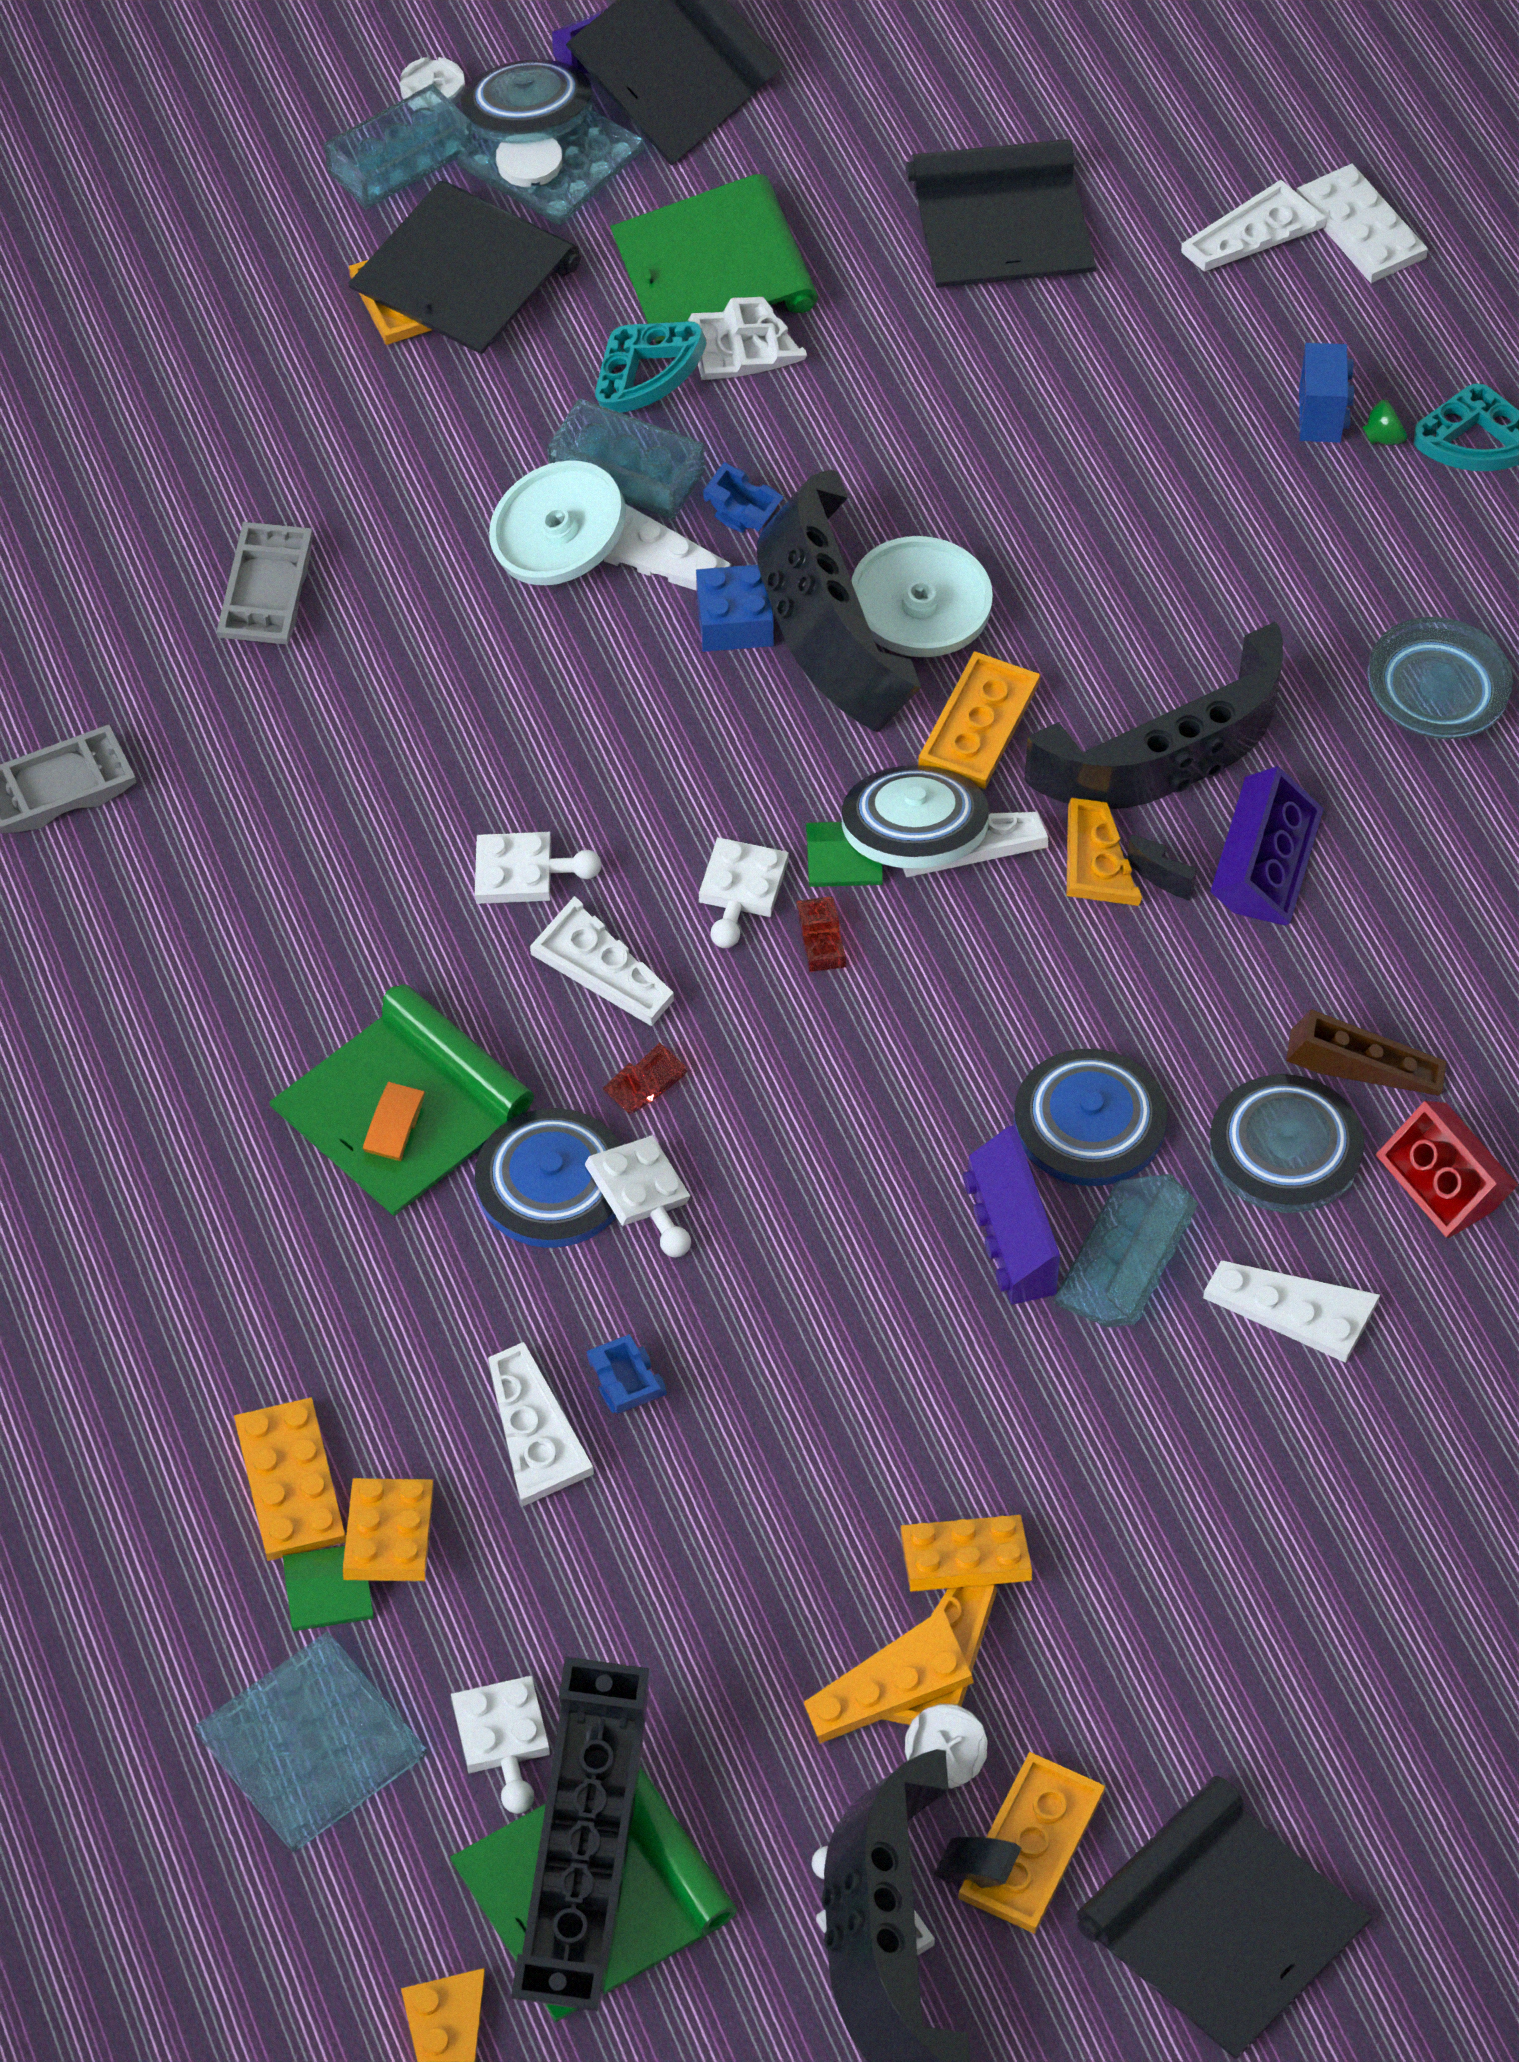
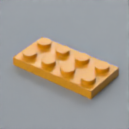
M974 651L918 757V765L939 767L956 772L971 780L978 787L986 789L1040 684L1041 674Z
M312 1397L234 1415L267 1561L283 1558V1555L308 1552L346 1543L345 1532Z
M1029 1752L986 1837L1013 1842L1022 1848L1007 1881L1003 1885L981 1888L970 1879L964 1880L958 1893V1899L1035 1934L1105 1793V1785Z

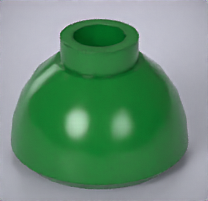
M1384 399L1372 408L1368 417V424L1362 427L1372 445L1377 442L1384 445H1398L1406 442L1408 438L1390 403Z

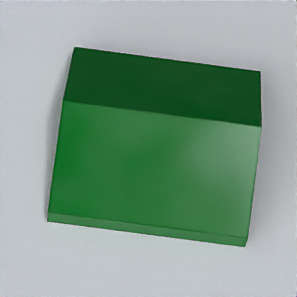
M842 822L806 823L809 887L882 885V863L867 858L853 848L844 835Z
M345 1546L283 1555L285 1582L293 1631L374 1619L369 1581L343 1579Z

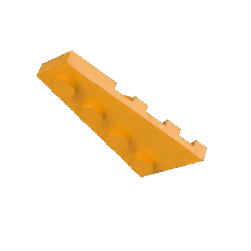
M996 1584L948 1588L932 1613L934 1615L942 1608L944 1609L971 1674L997 1593ZM968 1686L882 1720L910 1725L912 1720L928 1707L940 1703L957 1704L962 1707Z
M942 1608L804 1701V1705L818 1741L823 1743L971 1685L974 1681Z

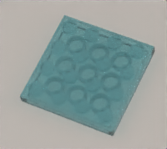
M541 81L514 106L522 107L539 104L553 97L558 92V89ZM584 106L577 114L559 124L533 130L548 134L557 140L562 149V168L558 175L546 184L540 185V182L531 183V187H521L511 184L501 177L496 164V150L504 139L518 132L487 129L457 156L458 166L558 226H561L644 150V140Z
M328 1631L194 1726L196 1735L292 1853L427 1756L426 1747Z

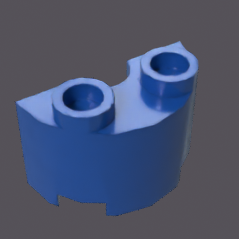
M724 462L704 488V501L711 502L717 510L714 516L727 527L738 532H744L746 528H752L758 532L784 496L777 493L771 486L763 484L760 487H756L748 482V475L743 470L734 468Z
M630 1334L586 1351L590 1367L593 1366L601 1383L598 1389L612 1413H623L667 1395L665 1384L659 1373L653 1375L650 1370L651 1362L643 1346L637 1348Z

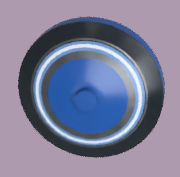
M1075 1049L1056 1054L1044 1060L1026 1076L1015 1100L1014 1125L1016 1126L1025 1154L1041 1170L1068 1183L1083 1186H1102L1124 1181L1136 1175L1151 1163L1164 1141L1167 1125V1107L1164 1095L1155 1079L1133 1060L1107 1050Z
M545 1108L518 1115L496 1129L487 1139L478 1155L475 1167V1186L480 1207L488 1220L500 1232L527 1245L556 1248L586 1241L609 1226L616 1218V1215L586 1168L585 1163L591 1155L622 1145L615 1134L603 1123L578 1111Z

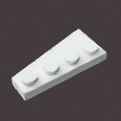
M1280 180L1183 242L1181 252L1205 272L1324 228L1327 218Z
M625 504L626 518L621 536L612 551L604 559V562L617 566L621 562L637 567V572L648 576L659 574L668 577V582L696 590V569L731 567V563Z
M1038 812L990 813L989 826L985 838L968 855L941 866L914 869L903 868L906 877L1047 848L1048 835Z
M575 896L530 946L531 955L650 1026L658 1020L674 1001L673 991L643 962H638L629 953V948L620 940L616 941L605 930V925L596 916L592 917L583 908V903Z
M1221 1261L1204 1290L1203 1298L1346 1363L1375 1310L1380 1295Z
M522 1342L488 1357L521 1507L593 1475V1465L525 1343Z

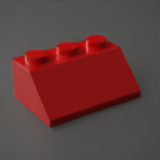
M1424 1101L1375 1154L1446 1238L1454 1236L1492 1213L1518 1186L1452 1108L1444 1102Z

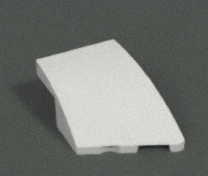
M764 297L731 298L724 312L691 313L688 322H696L700 325L707 339L704 353L698 363L702 380L723 379L760 373L805 360L807 356L806 350L803 347L799 349L787 334V326L774 315L772 307Z

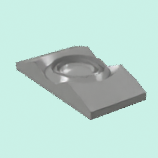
M243 522L216 632L217 638L278 644L289 643L297 622L302 586L308 573L313 538L312 528Z
M108 724L0 764V833H15L42 828L60 814L70 810L99 807L135 784L136 777L110 725Z

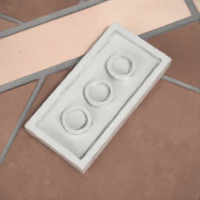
M1353 164L1297 188L1296 193L1327 218L1326 226L1323 229L1370 283L1427 258L1428 248Z

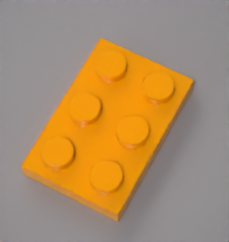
M353 1478L343 1561L344 1580L425 1581L434 1493L433 1479Z
M1021 1515L900 1525L910 1592L1032 1581V1567Z

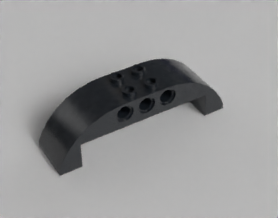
M822 471L812 475L763 528L757 544L758 567L781 632L799 666L814 685L839 709L865 727L879 732L922 687L911 659L879 652L828 522V519L847 500L848 496L838 471Z
M1273 622L1244 636L1238 680L1087 751L1081 752L1060 722L1029 735L1027 739L1024 780L1031 788L1062 803L1069 804L1071 798L1107 802L1109 809H1122L1147 804L1174 792H1182L1191 784L1205 777L1211 778L1216 776L1222 769L1237 762L1255 747L1264 736L1273 718L1283 660V640L1280 627L1276 622Z
M565 1657L559 1692L560 1718L523 1952L518 1954L512 1999L593 2011L599 2010L613 1948L636 1800L647 1711L649 1668Z
M932 1750L908 1760L863 1794L843 1814L835 1826L827 1848L822 1906L826 1912L827 1930L825 1932L824 1944L828 1950L831 1986L838 2011L847 2031L868 2062H970L968 2033L924 2027L922 2024L908 1820L949 1790L946 1751Z

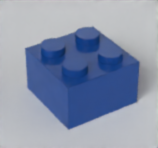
M1305 343L1299 383V441L1341 443L1343 429H1349L1350 408L1346 407L1353 406L1354 385H1350V382H1348V380L1353 378L1354 361L1347 358V344Z
M758 565L696 569V598L702 651L773 646L772 605Z

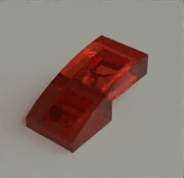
M833 896L796 901L809 972L846 967V955L839 931V918Z
M659 1042L635 1066L629 1062L602 1089L630 1115L663 1094L682 1078L688 1070L678 1058Z

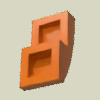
M388 1082L371 1121L362 1148L364 1152L401 1161L411 1128L415 1129L426 1094L425 1091Z

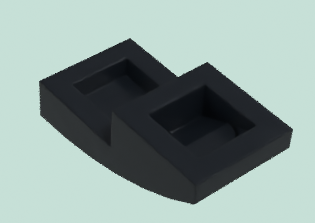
M1131 835L1127 856L1130 865L1152 884L1189 901L1194 891L1197 868L1165 858L1166 845Z
M951 1838L934 1874L945 1883L970 1879L981 1888L1003 1885L1006 1883L1022 1848L1016 1843L993 1838Z

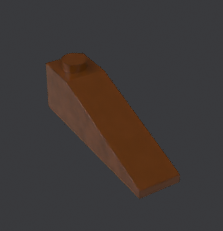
M1312 1009L1291 1029L1286 1056L1287 1062L1319 1074L1437 1096L1443 1090L1447 1062Z

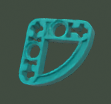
M696 322L623 325L616 328L609 336L595 389V397L602 410L611 414L636 410L660 400L681 385L698 365L707 344V339L700 325ZM665 336L662 343L650 345L654 338ZM676 357L661 373L633 387L640 359ZM627 365L622 372L617 374L611 373L616 366Z
M1479 383L1471 384L1416 424L1413 443L1419 451L1428 457L1458 469L1497 471L1519 465V410L1490 387ZM1457 414L1463 420L1453 423L1448 421L1445 416ZM1505 416L1511 420V423L1501 425L1496 423L1494 418ZM1477 423L1507 447L1472 449L1458 446L1451 442Z

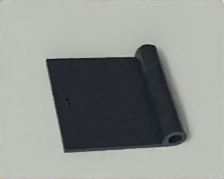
M616 0L565 44L671 166L784 66L728 0Z
M1070 139L912 154L911 161L906 162V177L908 182L913 181L936 288L1096 272V263L1073 175L1074 155Z
M441 180L349 281L348 285L349 288L482 355L551 274L556 272L566 276L569 273H573L580 264L581 255L579 254L578 246L445 180Z
M1213 1776L1077 1911L1079 1919L1077 1926L1087 1939L1092 1942L1098 1940L1236 2060L1372 1921V1917L1247 1814L1244 1811V1802L1239 1792L1220 1776ZM1292 1968V1969L1281 1979V1977L1288 1971V1969Z

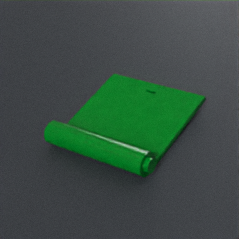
M763 174L742 178L610 226L648 324L688 322L691 313L724 312L731 298L764 297L769 305L784 301L787 309L793 313H805L811 310L818 301V293L769 178ZM665 336L654 338L656 345L662 343Z
M407 984L393 986L385 993L382 999V1017L269 1101L270 1107L393 1216H396L480 1150L491 1134L502 1124L518 1115L526 1113L534 1100V1093ZM388 1082L425 1091L426 1093L415 1129L411 1128L401 1161L367 1153L362 1149L374 1113Z
M641 1766L619 1912L603 1995L716 1931L729 1922L737 1912L736 1905ZM546 1803L450 1856V1861L516 1963L518 1954L523 1952L525 1931L518 1922L526 1930ZM544 2004L555 2023L579 2010V2008Z

